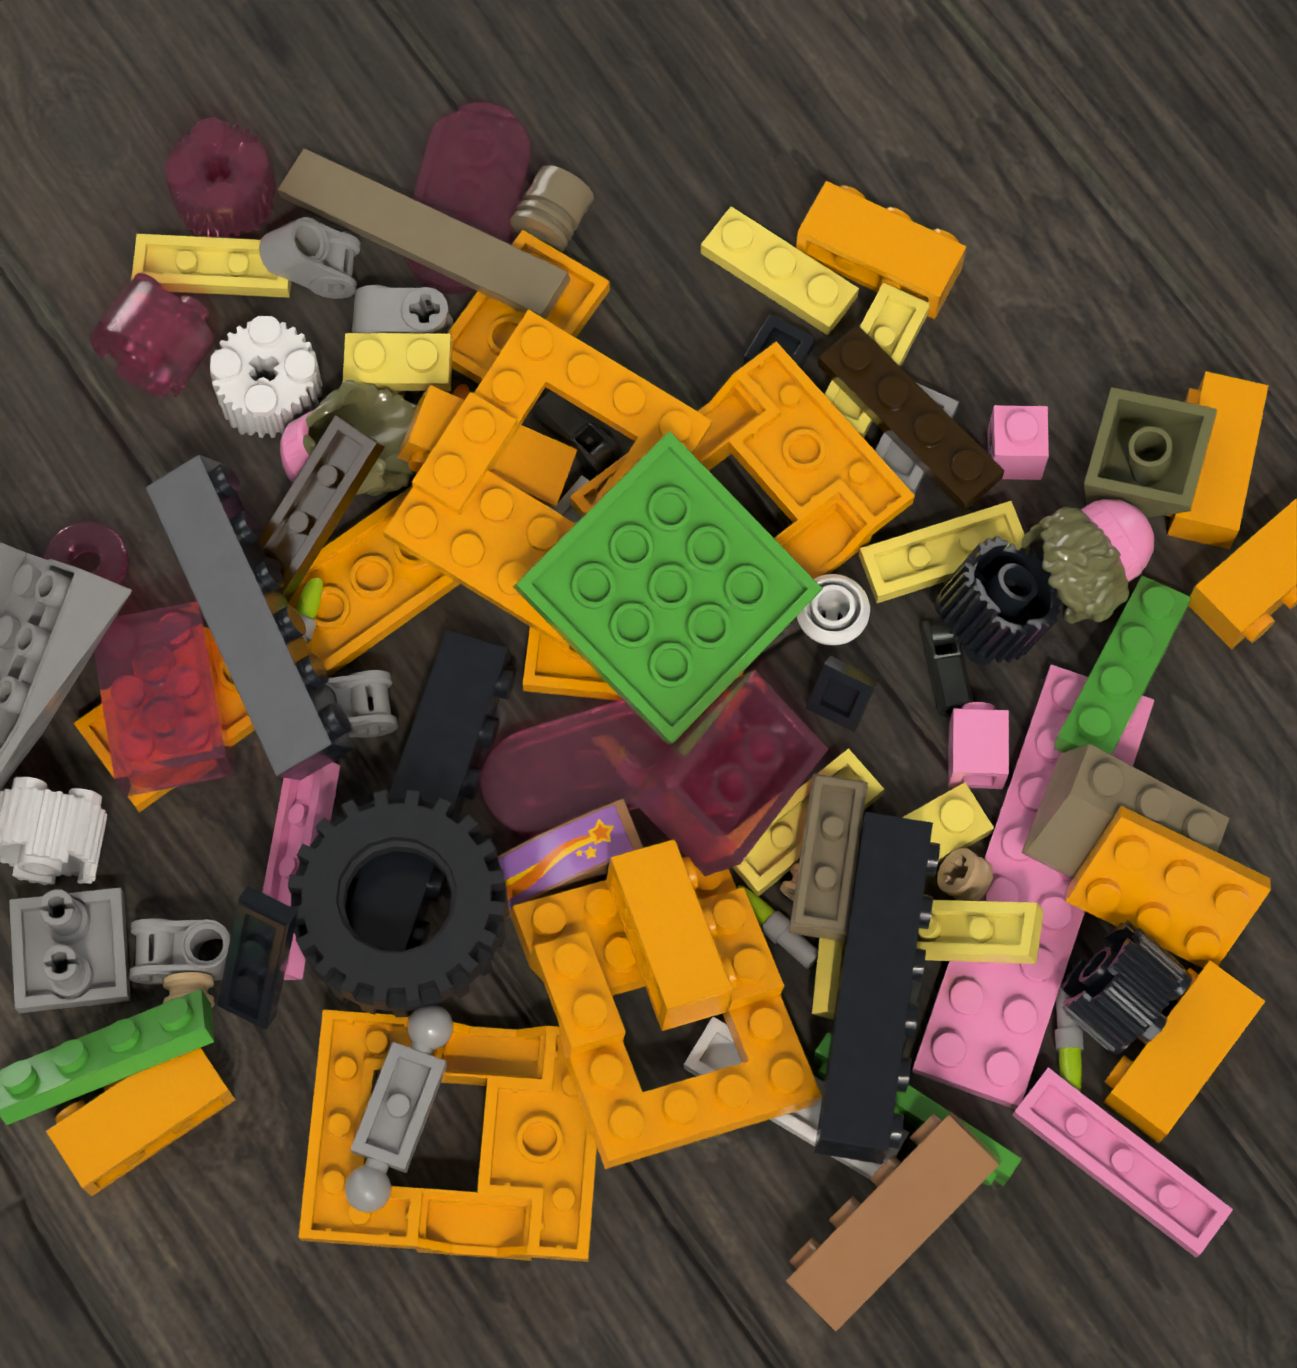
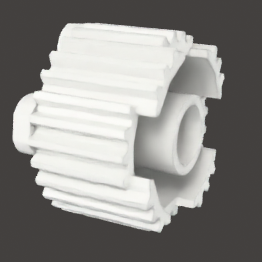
M258 316L252 321L247 322V328L243 329L241 326L236 327V334L229 332L227 334L228 341H220L221 349L215 350L211 356L210 374L219 405L222 408L225 419L229 420L232 428L238 427L241 435L248 432V435L252 436L255 432H258L260 438H263L266 433H269L271 438H275L277 432L283 435L289 423L313 411V408H317L319 405L318 398L322 397L320 388L322 387V380L315 352L312 349L311 343L306 342L305 335L303 333L298 335L295 327L287 329L286 323L282 322L279 324L278 320L272 316Z
M14 778L12 790L4 789V792L0 791V862L9 863V866L14 867L12 876L21 881L27 880L30 883L37 882L47 885L55 884L56 876L65 875L71 877V875L78 876L77 882L79 884H91L92 881H95L107 820L106 811L101 809L102 796L87 789H71L69 794L66 795L61 791L52 792L50 789H47V784L44 781L36 778Z

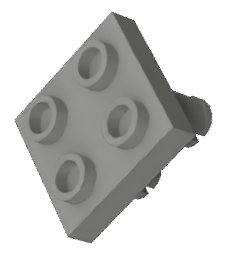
M121 888L75 893L52 890L39 897L9 900L15 1009L18 1013L131 1001L125 898Z

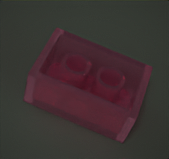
M194 601L115 617L95 649L94 656L114 779L125 797L233 776L234 770L209 627L198 602Z
M754 670L736 678L681 734L630 799L670 840L675 839L678 849L691 859L692 863L704 876H708L742 863L827 752L828 748Z

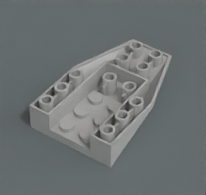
M1 542L0 790L41 737L132 592L129 588L53 559L46 560Z

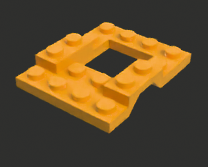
M528 309L475 392L469 393L414 477L412 489L383 531L386 539L570 650L571 646L512 586L575 523L491 472L545 387L635 441L614 476L609 477L590 509L669 431L694 454L711 428L712 420Z
M777 341L733 373L713 399L698 410L699 413L712 420V425L693 455L708 471L731 454L738 460L793 523L774 539L813 579L832 573L859 552L860 548L868 545L875 532L913 504L915 495ZM627 454L570 496V505L581 518L588 512L609 477L614 476Z
M721 849L689 858L694 865L698 879V888L694 891L701 907L708 906L715 920L717 938L713 940L720 958L727 956L734 969L737 987L732 991L727 1012L722 1014L742 1063L642 1092L623 1043L626 1031L612 997L645 987L606 880L512 906L510 916L529 967L544 982L559 1022L565 1063L605 1169L818 1105L822 1097L781 998L784 984L746 891L744 887L736 888Z
M323 1010L299 1228V1239L301 1241L416 1249L417 1252L529 1261H532V1258L588 1262L597 1146L565 1063L559 1027L540 1026L514 1030L472 1027L453 1022L451 1038L444 1046L434 1049L432 1056L447 1062L448 1066L441 1083L487 1086L477 1192L391 1186V1194L387 1203L377 1211L366 1213L353 1208L345 1196L344 1188L348 1176L355 1169L364 1166L367 1160L352 1154L350 1149L373 1093L375 1075L380 1074L392 1042L409 1048L412 1044L407 1029L410 1016L395 1017V1015L375 1013L374 1015L363 1012Z

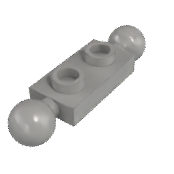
M429 1005L415 1009L410 1015L407 1025L408 1034L412 1040L410 1048L392 1042L350 1149L352 1154L367 1159L365 1165L352 1171L345 1182L344 1191L346 1199L358 1211L374 1212L381 1209L387 1203L391 1194V1183L386 1175L389 1167L407 1173L448 1066L445 1060L432 1056L434 1049L444 1046L453 1033L452 1018L447 1010L439 1005Z

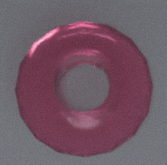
M77 522L61 529L50 540L43 557L46 560L53 559L71 566L74 559L81 553L91 551L98 553L101 556V562L98 568L91 573L119 585L128 569V552L122 538L110 527L96 522Z

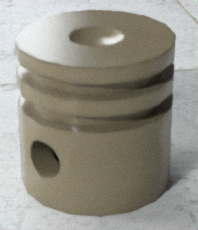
M552 165L542 166L536 174L532 185L523 196V201L516 208L517 211L512 215L510 219L511 225L518 234L524 230L556 250L563 252L568 245V241L574 235V231L578 228L583 215L592 204L594 194L580 178L571 172Z

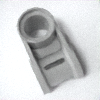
M303 217L266 233L261 239L259 245L260 257L264 266L275 276L283 277L309 288L315 294L326 298L343 299L355 294L357 282L352 278L354 257L360 252L361 244L355 236L339 232L317 222L313 218Z
M369 285L360 287L355 291L352 333L447 334L454 325L453 318L449 314L446 298L434 288H390L380 285ZM426 300H430L431 305H427Z
M382 670L362 671L348 676L329 678L325 684L333 702L341 706L350 721L351 731L348 732L350 738L383 736L397 730L398 720L395 716L391 715L388 688L393 682L392 675L389 672ZM369 697L373 699V711L368 709L367 699Z
M141 919L131 923V933L136 936L135 967L130 969L129 980L142 984H163L164 977L182 972L207 973L214 977V981L223 979L231 934L219 922L209 919L179 921ZM212 939L223 940L222 952L217 958L207 962L199 960V950L204 943Z

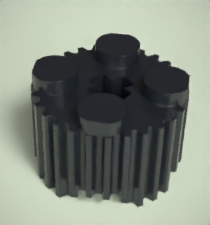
M995 536L992 540L987 538L983 543L980 542L944 583V588L936 597L935 610L944 619V624L951 626L949 633L958 636L956 639L958 643H965L964 650L967 657L971 661L983 666L990 664L994 659L997 663H1000L1003 659L1006 662H1011L1014 658L1018 660L1022 655H1026L1058 621L1056 617L1061 612L1058 607L1062 604V601L1057 598V589L1048 584L1051 573L1042 567L1044 556L1038 553L1027 555L1023 547L1017 550L1012 543L1006 547L1009 542L1001 540L999 536Z
M1128 920L1124 923L1121 922L1117 927L1114 926L1104 936L1111 943L1110 946H1106L1096 953L1088 963L1082 958L1072 967L1071 973L1065 978L1066 981L1060 986L1069 996L1063 1001L1062 1009L1064 1013L1114 1055L1123 1052L1136 1038L1146 1044L1157 1036L1167 1022V1017L1162 1014V1010L1170 1004L1168 1003L1169 1000L1173 1001L1181 996L1192 982L1191 974L1143 930L1137 929Z

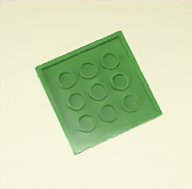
M670 431L512 586L667 745L673 744L823 590Z

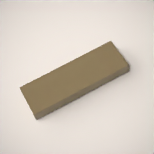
M813 774L789 933L845 942L868 782Z

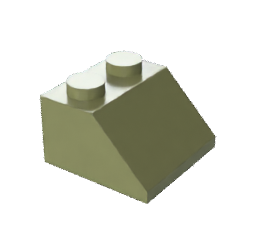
M1111 387L1084 482L1086 506L1093 501L1102 499H1121L1136 506L1147 518L1191 511L1215 423L1217 409Z

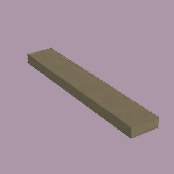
M305 148L277 189L281 198L525 314L529 309L542 318L547 319L570 282L567 271Z

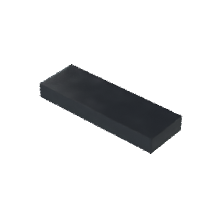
M247 886L238 898L217 1005L267 1030L276 1017L299 911L250 886Z

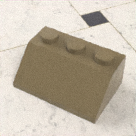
M1086 744L1059 754L1021 853L1073 879L1120 806L1130 809L1216 852L1219 849L1230 818L1091 744Z

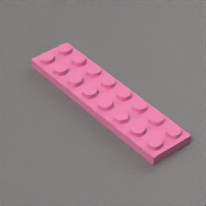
M1050 665L984 858L992 866L993 879L990 888L978 900L1035 902L1039 904L1044 910L1037 962L1036 964L949 961L911 1071L914 1074L1015 1110L1023 1100L1085 913L1084 910L1065 902V890L1072 879L1021 853L1058 756L1064 753L1054 748L1057 736L1088 679L1086 676L1054 665ZM1142 697L1112 755L1131 766L1134 764L1154 699Z

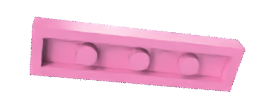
M334 762L302 780L283 778L262 893L290 907L291 893L288 889L290 874L296 875L300 863L297 853L302 844L311 845L318 835L315 826L324 817L329 822L331 821L340 765ZM295 933L292 939L284 980H302L306 959L296 942Z
M1047 1068L1012 1114L1018 1121L1196 1258L1203 1252L1233 1211L1231 1207L1050 1068Z

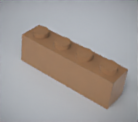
M953 1112L943 1121L933 1113L910 1137L917 1145L916 1149L903 1162L893 1154L869 1179L877 1187L861 1204L852 1196L833 1215L829 1221L837 1229L822 1245L812 1237L789 1260V1263L796 1271L786 1282L835 1332L1000 1165L1001 1160Z

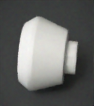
M826 574L814 578L823 590L796 616L801 629L811 639L825 645H841L857 638L865 629L870 615L869 600L863 588L854 580L843 575Z

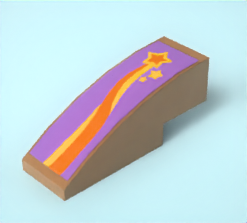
M624 799L561 824L498 856L504 873L509 903V916H506V919L511 917L510 914L514 905L593 884V879L608 874L610 857L643 848Z

